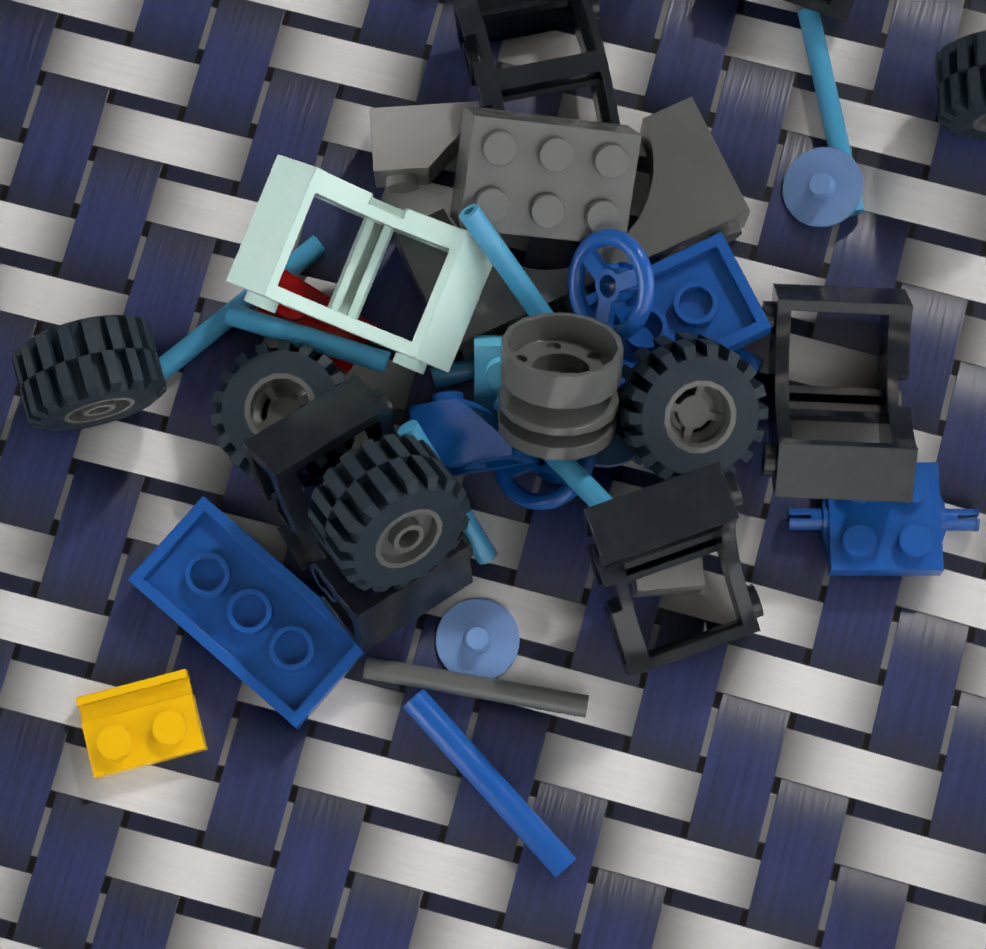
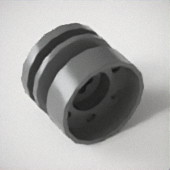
M542 313L525 317L510 325L501 340L500 373L502 385L499 389L500 406L498 408L497 421L499 434L511 447L527 455L548 460H576L595 455L608 447L617 433L618 420L616 413L619 409L617 389L621 383L624 353L621 337L610 326L598 320L572 313Z

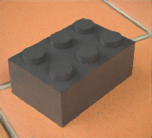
M464 106L450 217L458 228L467 230L460 220L459 214L465 207L476 203L495 230L503 234L582 242L590 234L602 229H616L627 233L642 135L628 125Z

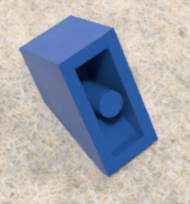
M446 391L430 395L429 403L409 406L410 420H417L439 458L454 477L539 463V457L527 455L511 447L499 434L498 416L485 405L465 400L462 392Z

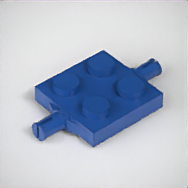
M917 462L912 503L823 499L820 508L788 507L786 518L788 521V531L820 530L821 537L827 548L828 576H940L944 571L942 542L946 531L978 532L980 526V519H977L980 515L978 508H945V503L940 495L938 462Z

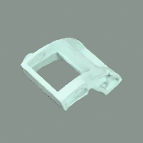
M278 154L226 281L246 289L247 293L243 301L275 313L278 305L281 304L395 351L392 362L424 374L427 365L449 373L493 265L469 231L405 208V211L373 198L372 193L329 174L318 167ZM314 197L363 218L328 307L278 286ZM393 232L448 253L412 341L358 320Z

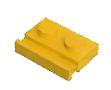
M187 669L75 698L82 719L81 725L93 776L96 779L208 750Z

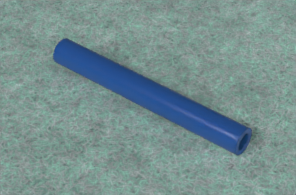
M425 689L418 692L404 705L405 711L555 878L577 859Z

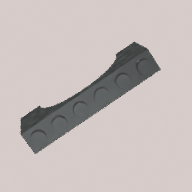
M691 96L643 118L640 134L642 135L641 142L648 160L650 190L642 213L627 234L632 236L641 245L651 265L719 232H722L727 243L738 238L742 234L741 228L745 227L750 209L693 97ZM444 209L428 215L431 218L453 225ZM393 232L395 247L424 308H426L448 253ZM614 246L601 254L607 264L630 261L622 250ZM494 266L491 268L455 359L463 356L465 361L474 358V335H504L510 325L525 317H529ZM569 267L552 270L523 268L554 313L562 310L563 313L574 314L568 294ZM586 268L584 285L587 296L596 291V281Z

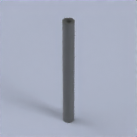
M370 656L366 657L363 672L364 679L584 718L586 717L589 695Z

